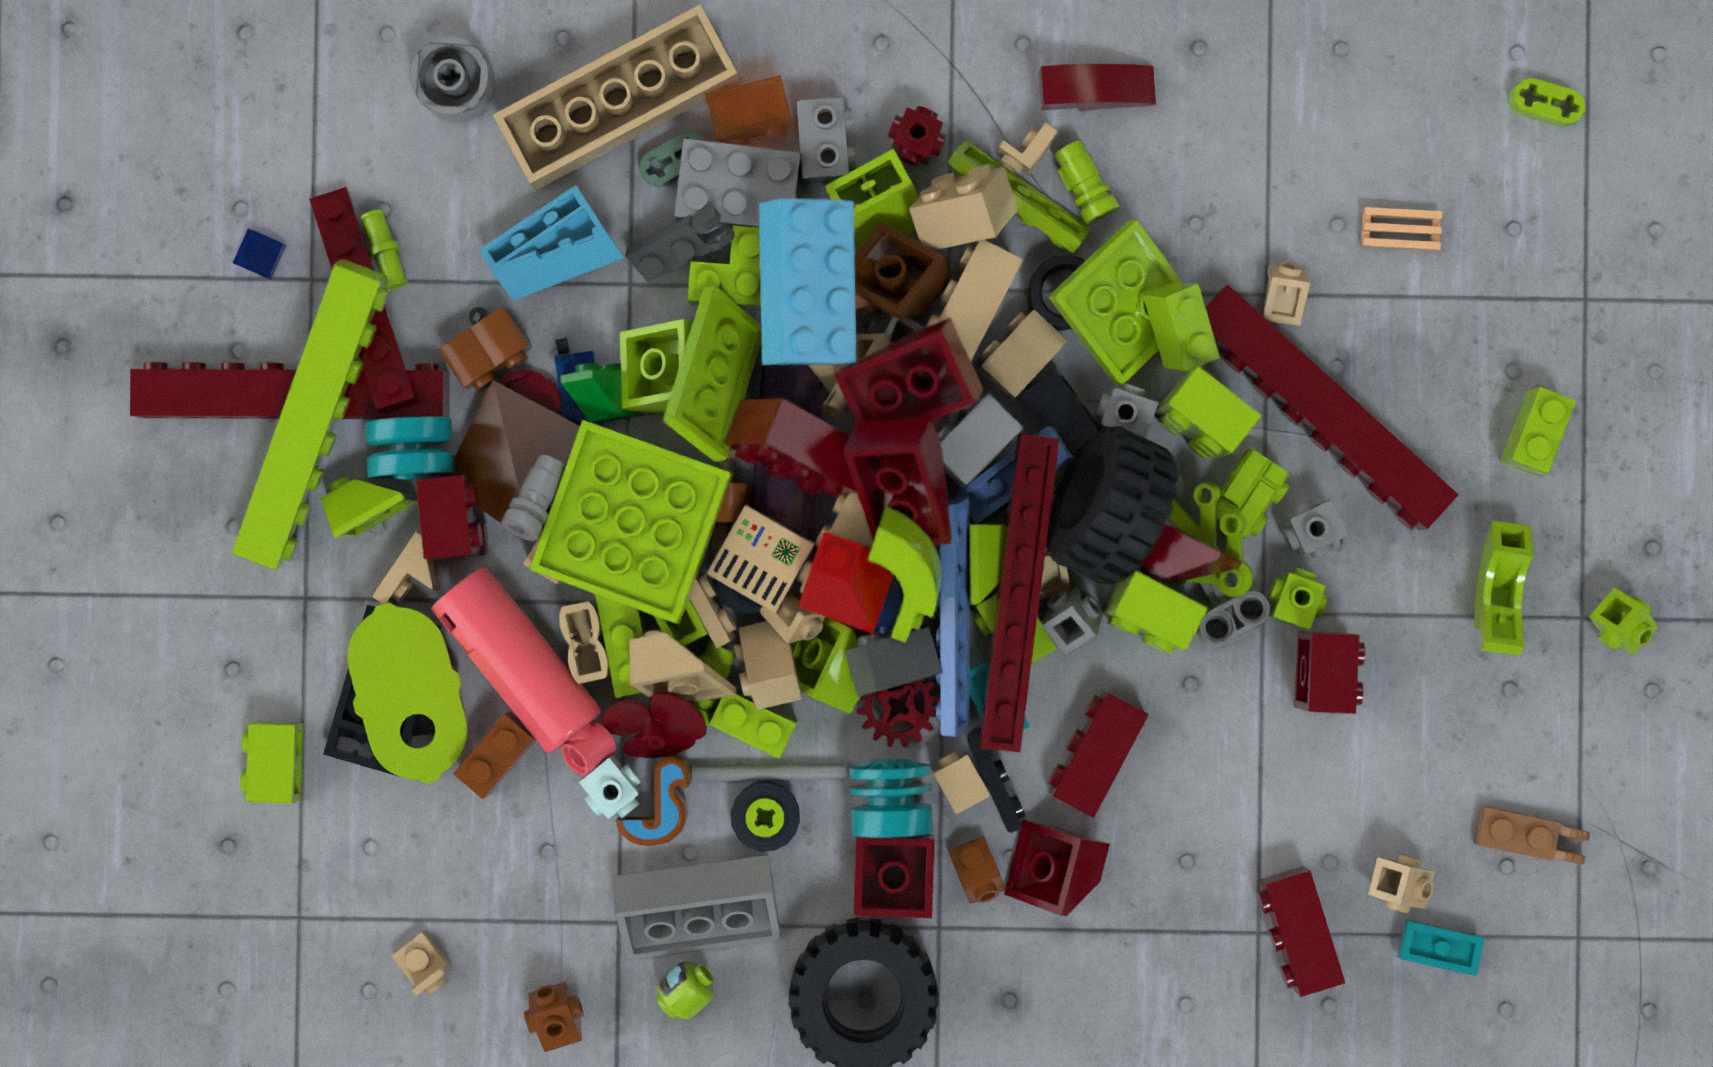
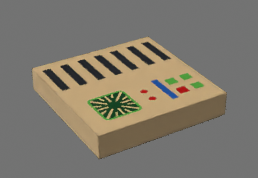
M746 504L707 574L776 613L815 543Z

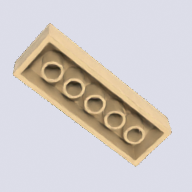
M701 4L502 109L493 114V117L529 184L537 191L740 82L735 67Z

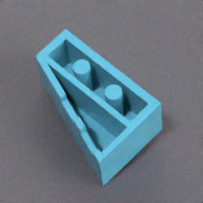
M577 185L479 249L489 269L513 301L624 258Z

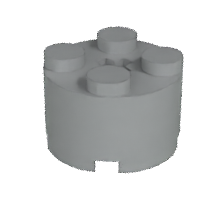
M457 36L437 37L431 40L421 51H418L412 60L410 67L411 87L419 101L434 116L447 122L459 123L480 117L485 113L494 95L495 77L486 58L469 41ZM457 73L460 80L455 81L453 86H449L446 80H451L453 74Z

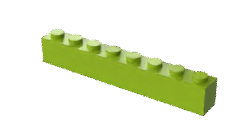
M341 259L334 264L232 554L273 570H277L285 560L291 561L299 541L293 538L297 525L304 526L311 509V505L306 503L310 490H317L323 477L324 470L318 468L323 454L326 456L330 455L337 438V434L332 433L335 420L343 419L350 402V398L345 397L349 383H356L363 366V362L358 361L362 347L368 348L374 337L376 326L372 325L371 321L375 310L381 312L387 301L390 290L384 288L388 276L345 259Z

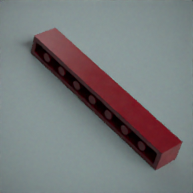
M1228 284L1205 306L1216 346L1225 354L1222 358L1223 361L1235 372L1240 373L1243 370L1254 380L1251 386L1262 397L1268 400L1272 396L1283 406L1280 412L1292 424L1297 426L1301 423L1311 432L1308 436L1309 439L1324 452L1330 449L1338 456L1340 460L1337 464L1343 471L1353 478L1357 475L1360 476L1369 485L1366 491L1381 504L1387 501L1397 510L1395 517L1410 530H1413L1415 527L1418 530H1427L1458 497L1459 494Z
M144 362L143 369H130V416L137 418L279 419L297 370H284V363L273 362L260 363V370L245 369V363L223 362L221 363V369H206V363L183 362L182 369H168V363ZM416 363L415 370H407L417 402L379 414L376 410L364 370H361L356 383H349L345 397L350 398V402L343 419L449 417L450 373L439 370V364Z

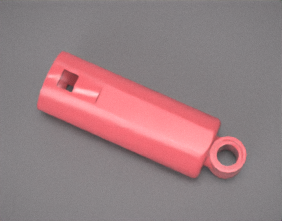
M483 566L470 574L432 606L431 610L546 753H552L561 747L562 756L568 766L582 776L588 775L615 753L616 744L609 731L601 724L592 722L601 714V707L582 683L578 684L575 681L569 667L487 566Z

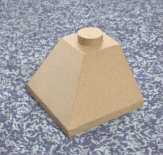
M650 631L645 633L644 637L629 640L630 685L647 697L651 698L656 692L666 691L693 703L736 695V687L666 632Z

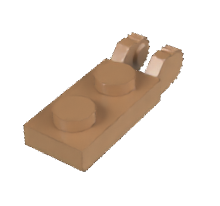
M1482 806L1474 844L1554 861V858L1584 864L1586 856L1581 855L1580 852L1556 849L1558 837L1560 834L1578 841H1589L1591 832L1563 826L1560 822Z

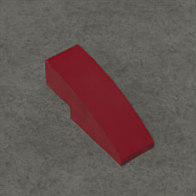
M1065 64L1041 66L1039 70L1041 111L1078 108V111L1156 105L1154 69L1150 65Z

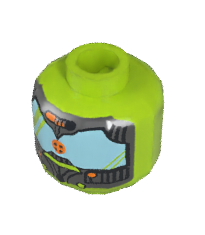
M688 961L680 962L658 981L657 990L659 994L656 995L657 1002L661 1009L672 1019L679 1017L680 1019L689 1020L713 1001L714 989L712 983L714 982V977L709 969L701 963L696 966Z

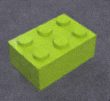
M1199 366L1182 375L1155 411L1160 416L1157 421L1159 425L1174 436L1177 433L1184 435L1191 441L1188 447L1205 460L1208 457L1217 459L1232 454L1261 418L1258 412Z
M1132 571L1128 578L1118 581L1102 613L1110 616L1107 622L1109 625L1131 635L1137 636L1138 632L1144 634L1142 642L1161 652L1173 654L1175 649L1186 652L1208 608L1137 571Z

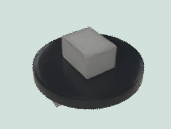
M475 307L469 313V320L475 325L488 314L485 309Z

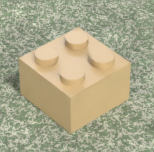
M989 165L971 169L967 172V175L955 178L953 173H948L934 178L932 185L920 192L918 200L909 208L920 243L932 250L994 238L1018 211L1005 167L990 169Z

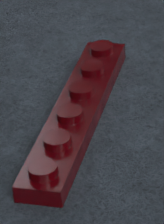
M347 187L310 198L309 200L331 269L333 270L334 264L341 259H345L375 271ZM386 304L381 312L375 310L371 324L376 326L374 337L368 348L362 347L359 354L360 360L363 362V370L379 414L417 402Z

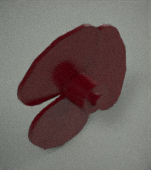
M666 691L656 692L651 696L649 709L642 702L625 700L610 706L602 715L603 726L612 735L625 736L640 732L624 743V753L631 757L659 758L675 755L691 748L697 739L703 738L707 733V725L702 713L688 700Z

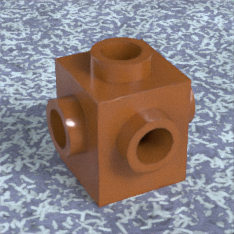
M566 981L556 985H546L537 991L529 993V1010L524 1011L525 1022L530 1033L536 1032L544 1052L582 1041L581 1017H584L583 1007L577 994L571 995Z

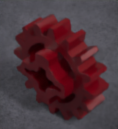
M919 680L904 684L901 688L886 689L861 696L859 700L864 701L865 706L857 709V715H867L868 717L862 724V728L869 729L873 726L875 731L872 739L876 741L884 735L887 737L888 747L893 745L895 739H900L903 747H908V737L910 736L921 742L920 730L924 728L928 731H933L934 729L928 720L929 717H936V710L932 708V704L940 700L939 695L929 694V690L935 686V683L933 681L923 683ZM918 689H920L924 697L923 713L914 706L913 697ZM907 690H910L905 700L908 710L905 713L898 711L887 720L892 708L888 700L891 697L898 699L901 695L904 696ZM873 696L882 702L884 713L878 721L872 711ZM909 721L914 725L903 731L890 730L896 722Z

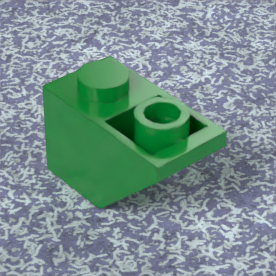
M598 363L576 365V373L560 376L561 384L590 422H613L644 416L642 413L622 409L621 363L601 366Z

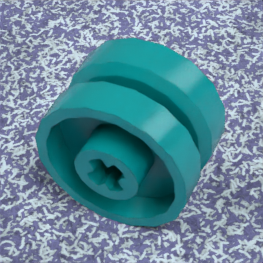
M407 417L374 420L364 423L365 443L373 447H391V451L373 453L366 458L367 478H393L394 481L429 479L430 476L455 473L454 453L446 449H429L428 445L446 443L453 438L452 418Z

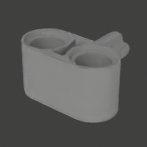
M1199 583L1213 607L1204 615L1198 627V636L1204 646L1210 649L1224 648L1257 630L1264 624L1269 614L1270 605L1263 594L1257 591H1248L1240 597H1229L1224 595L1216 584ZM1246 602H1253L1260 608L1261 616L1255 620H1248L1241 614L1240 606ZM1214 620L1222 622L1226 626L1227 635L1220 639L1212 638L1206 631V624Z

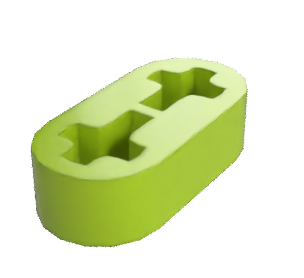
M1535 78L1524 79L1515 85L1509 93V104L1515 113L1555 126L1566 127L1572 125L1585 112L1586 104L1579 92ZM1530 88L1532 89V96L1543 100V103L1534 101L1529 106L1524 105L1525 98L1520 96V93ZM1567 99L1569 100V107L1574 109V112L1564 117L1562 116V109L1552 106L1551 103L1560 104Z

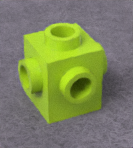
M1296 568L1294 574L1283 572L1281 578L1275 577L1270 586L1268 599L1272 600L1268 616L1301 629L1310 630L1315 616L1320 618L1328 600V596L1324 595L1326 585L1316 582L1318 575L1300 568ZM1297 592L1300 593V601L1298 603L1295 601V594Z
M1615 587L1589 616L1600 632L1597 636L1598 639L1614 652L1620 648L1631 656H1634L1641 647L1646 646L1651 641L1654 632L1658 628L1650 615L1652 608L1637 596L1631 598Z

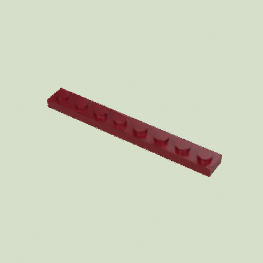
M1018 434L979 741V747L982 749L1010 752L1021 751L1060 440L1058 438Z

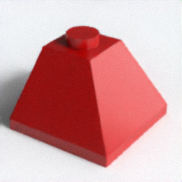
M824 531L798 607L873 634L894 574L884 566L868 560L871 551L870 547Z

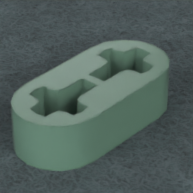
M686 131L651 150L643 156L640 162V172L643 179L653 187H663L679 178L681 158L677 160L675 156L682 152L683 138L706 141L705 138L695 131ZM656 159L659 163H664L672 159L673 163L664 168V177L658 178L656 174L650 176L647 174L651 170L650 162Z

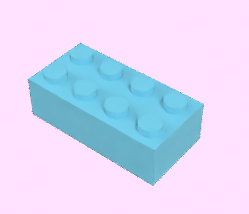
M780 198L759 203L762 365H839L856 363L853 201Z

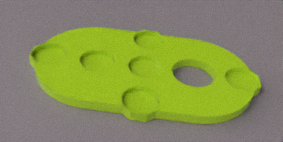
M390 602L377 605L372 614L360 622L349 641L347 663L356 694L353 701L356 714L363 719L374 756L385 769L402 778L419 780L424 784L438 781L442 773L457 761L466 743L467 722L458 692L462 685L459 673L452 669L446 644L439 628L429 617L411 608L397 607ZM413 714L426 715L435 725L433 739L423 747L415 748L409 746L400 735L402 722Z

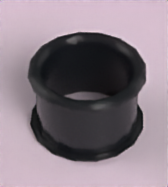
M566 336L565 338L555 339L559 356L560 354L570 353Z

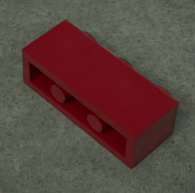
M1103 691L1100 697L1097 695L1092 697L1084 713L1085 716L1089 717L1082 731L1078 729L1074 731L1066 747V750L1071 752L1064 766L1059 763L1056 765L1048 780V784L1052 786L1049 793L1053 797L1092 818L1095 817L1149 716L1148 713L1106 691Z
M1301 866L1259 879L1262 890L1257 892L1258 900L1263 913H1270L1274 925L1268 931L1275 951L1281 950L1286 965L1280 966V970L1287 989L1293 987V990L1300 997L1345 984L1346 982L1311 870Z

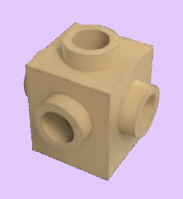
M1399 854L1397 860L1377 857L1368 895L1387 901L1386 908L1403 913H1409L1410 907L1426 909L1427 902L1433 894L1435 871L1420 867L1421 859Z

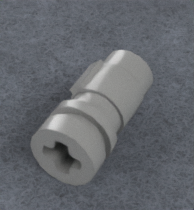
M540 455L518 492L520 493L518 498L512 499L510 509L506 511L501 521L505 529L526 540L535 541L538 539L543 529L542 524L546 523L548 518L547 510L554 501L566 468L561 461L547 455Z

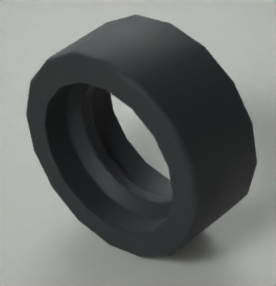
M1069 254L1054 256L1043 262L1032 275L1027 291L1030 309L1038 312L1050 325L1060 331L1071 330L1072 328L1062 315L1055 314L1047 308L1043 301L1042 288L1049 275L1062 270L1074 272L1085 262L1083 258Z

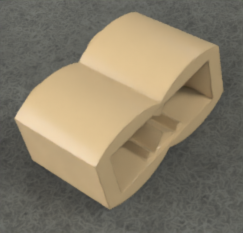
M1035 310L1028 316L1021 311L1006 327L1011 333L1006 340L1000 344L995 339L980 355L985 362L979 369L1012 400L1068 342Z
M593 600L561 607L559 616L560 629L563 637L570 645L568 665L575 681L581 684L611 676L605 643L602 639L603 633L597 603Z

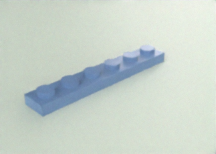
M953 497L948 500L952 540L950 544L940 545L937 550L942 568V582L936 604L940 609V624L936 631V643L940 647L942 673L936 675L937 683L941 685V699L937 705L936 717L937 721L941 722V736L950 737L958 736L969 727V498Z

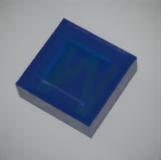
M248 228L233 264L271 280L287 245Z

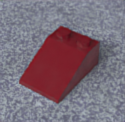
M951 318L913 332L834 373V377L856 423L932 417L934 420L975 404L983 390Z
M932 417L857 422L843 449V453L873 541L885 507H888L916 523L926 533L933 545L950 544L952 535L943 453Z

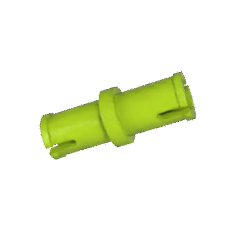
M377 209L361 215L360 220L363 223L371 246L368 250L370 258L376 261L380 274L388 276L384 288L390 291L407 285L408 279L404 274L397 253L400 251L399 244L392 239L384 216V210Z

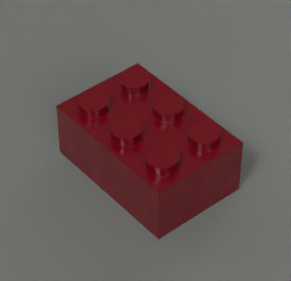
M746 399L739 401L723 442L737 450L735 453L736 457L749 463L757 464L759 462L767 466L766 472L782 480L791 479L798 483V490L812 496H819L820 492L835 497H841L842 493H857L843 453L850 435L785 399Z

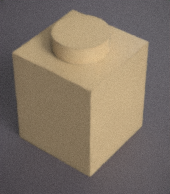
M954 750L936 761L939 767L932 770L956 815L990 796L966 752L959 755Z

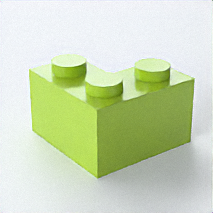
M733 225L732 229L735 232V236L731 242L730 264L690 262L688 302L690 305L698 306L703 288L715 285L742 309L761 311L760 227Z

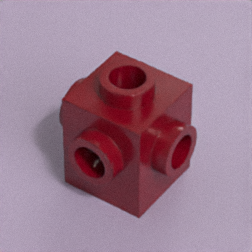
M917 106L915 110L907 107L903 117L895 116L888 137L894 139L892 149L895 150L901 161L914 166H918L919 163L927 166L931 155L939 156L947 135L941 133L943 121L937 119V113L925 107ZM914 127L924 131L925 135L920 139H915L911 136L910 130Z

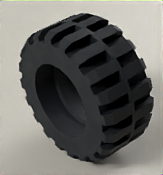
M1122 426L1103 428L1097 432V435L1091 436L1086 441V445L1075 454L1072 464L1066 468L1064 477L1054 493L1056 495L1053 503H1051L1046 550L1054 562L1104 585L1118 583V581L1128 578L1130 572L1136 571L1142 565V560L1145 556L1148 557L1154 549L1153 545L1157 538L1161 537L1165 529L1163 527L1165 521L1172 512V501L1176 498L1178 489L1175 484L1179 479V473L1176 468L1177 463L1168 449Z
M858 918L847 919L845 924L839 926L835 923L825 928V932L820 936H815L808 943L805 951L800 953L796 961L789 990L791 1021L794 1029H797L800 1034L802 1044L806 1049L811 1048L815 1052V1058L823 1064L827 1061L834 1064L835 1067H892V1065L899 1061L905 1064L912 1058V1053L917 1048L921 1049L927 1042V1035L930 1029L934 1028L937 1019L936 1011L939 1006V993L932 963L927 953H924L921 949L920 943L912 935L910 937L903 933L902 928L894 924L889 926L881 923L880 919L869 918V921H858ZM857 960H871L887 967L896 977L901 991L900 1004L894 1017L882 1027L868 1031L854 1030L840 1024L830 1012L827 1003V988L832 976L843 965Z

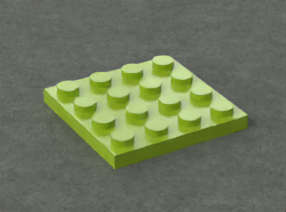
M582 420L529 570L679 624L733 473Z

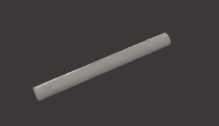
M847 764L692 766V781L847 780Z

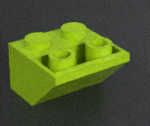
M894 149L825 185V190L830 200L853 201L854 245L857 251L881 222L906 236L916 232L909 208L918 200L919 196Z

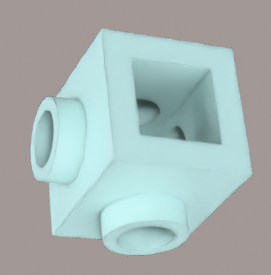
M614 755L579 782L588 794L585 797L586 803L598 816L604 813L609 819L617 813L620 818H623L639 805L635 797L642 792L638 786L642 780L629 764L623 767ZM608 785L616 786L618 795L611 794L608 790Z

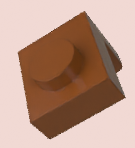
M984 836L948 850L970 904L991 901L998 896L999 892L1005 890Z

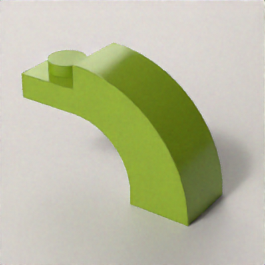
M885 507L868 560L890 570L902 586L904 598L896 616L891 638L906 643L911 628L919 630L924 615L930 617L934 615L941 588L942 568L938 553L926 533L905 515Z
M1492 520L1478 569L1474 605V628L1480 629L1481 651L1520 656L1525 647L1522 596L1526 574L1534 556L1530 525Z

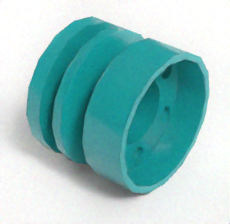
M897 758L871 760L862 765L849 767L850 778L867 780V784L850 786V794L868 797V804L851 808L853 836L905 837L933 832L932 805L914 802V795L931 791V783L913 782V778L931 775L930 764Z

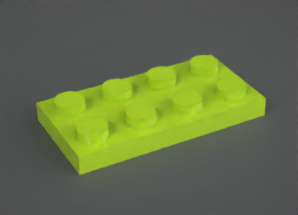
M715 285L703 288L663 421L714 462L726 460L730 447L723 442L739 401L745 398L762 340V328L756 320Z

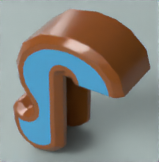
M668 755L654 766L655 817L626 816L616 819L619 833L629 842L643 846H654L668 843L682 832L689 814L687 802L678 790V786L687 788L692 782V769L686 759L679 755Z

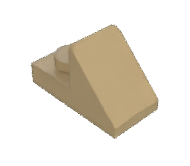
M421 532L414 533L372 595L380 603L390 602L393 604L394 601L400 603L413 585L409 582L411 576L431 590H439L434 560L424 559Z

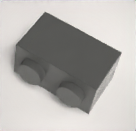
M929 627L916 631L911 628L906 643L891 637L881 639L880 633H875L858 638V647L844 651L858 697L923 680L942 673Z

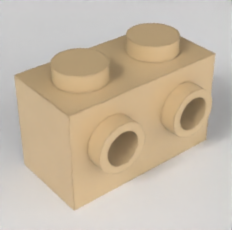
M768 621L739 627L741 644L734 645L739 668H746V672L739 673L744 696L752 695L756 710L802 700L791 643L787 644Z

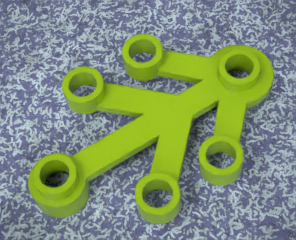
M1205 482L1198 485L1193 493L1195 502L1200 506V526L1175 498L1172 501L1171 506L1173 509L1169 518L1182 532L1220 550L1216 545V505L1220 499V489L1215 483ZM1203 488L1211 491L1212 498L1210 501L1203 498ZM1231 511L1223 515L1219 523L1221 531L1227 535L1226 554L1242 561L1239 569L1181 582L1168 581L1177 587H1181L1189 582L1216 584L1218 589L1229 597H1240L1246 594L1253 585L1254 576L1251 567L1242 560L1243 531L1247 525L1245 516L1238 511ZM1230 517L1237 520V530L1229 527L1228 519ZM1229 572L1236 574L1238 578L1236 585L1229 582L1227 578Z

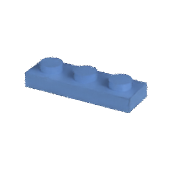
M1048 425L1034 435L1060 439L1056 471L1074 459L1054 427ZM1016 449L957 492L959 497L969 498V514L976 525H984L1009 506Z

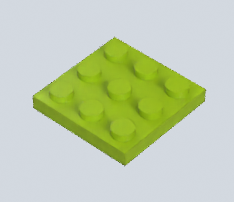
M1129 219L1057 287L1048 298L1114 385L1122 386L1159 351L1143 295L1173 282H1182V280L1138 220Z

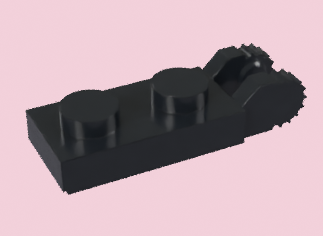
M973 728L967 734V743L970 745L971 753L1007 832L1013 833L1023 828L1019 819L1026 816L1017 795L1009 797L1003 783L1010 781L1001 759L993 762L991 757L993 750L979 747L981 728Z

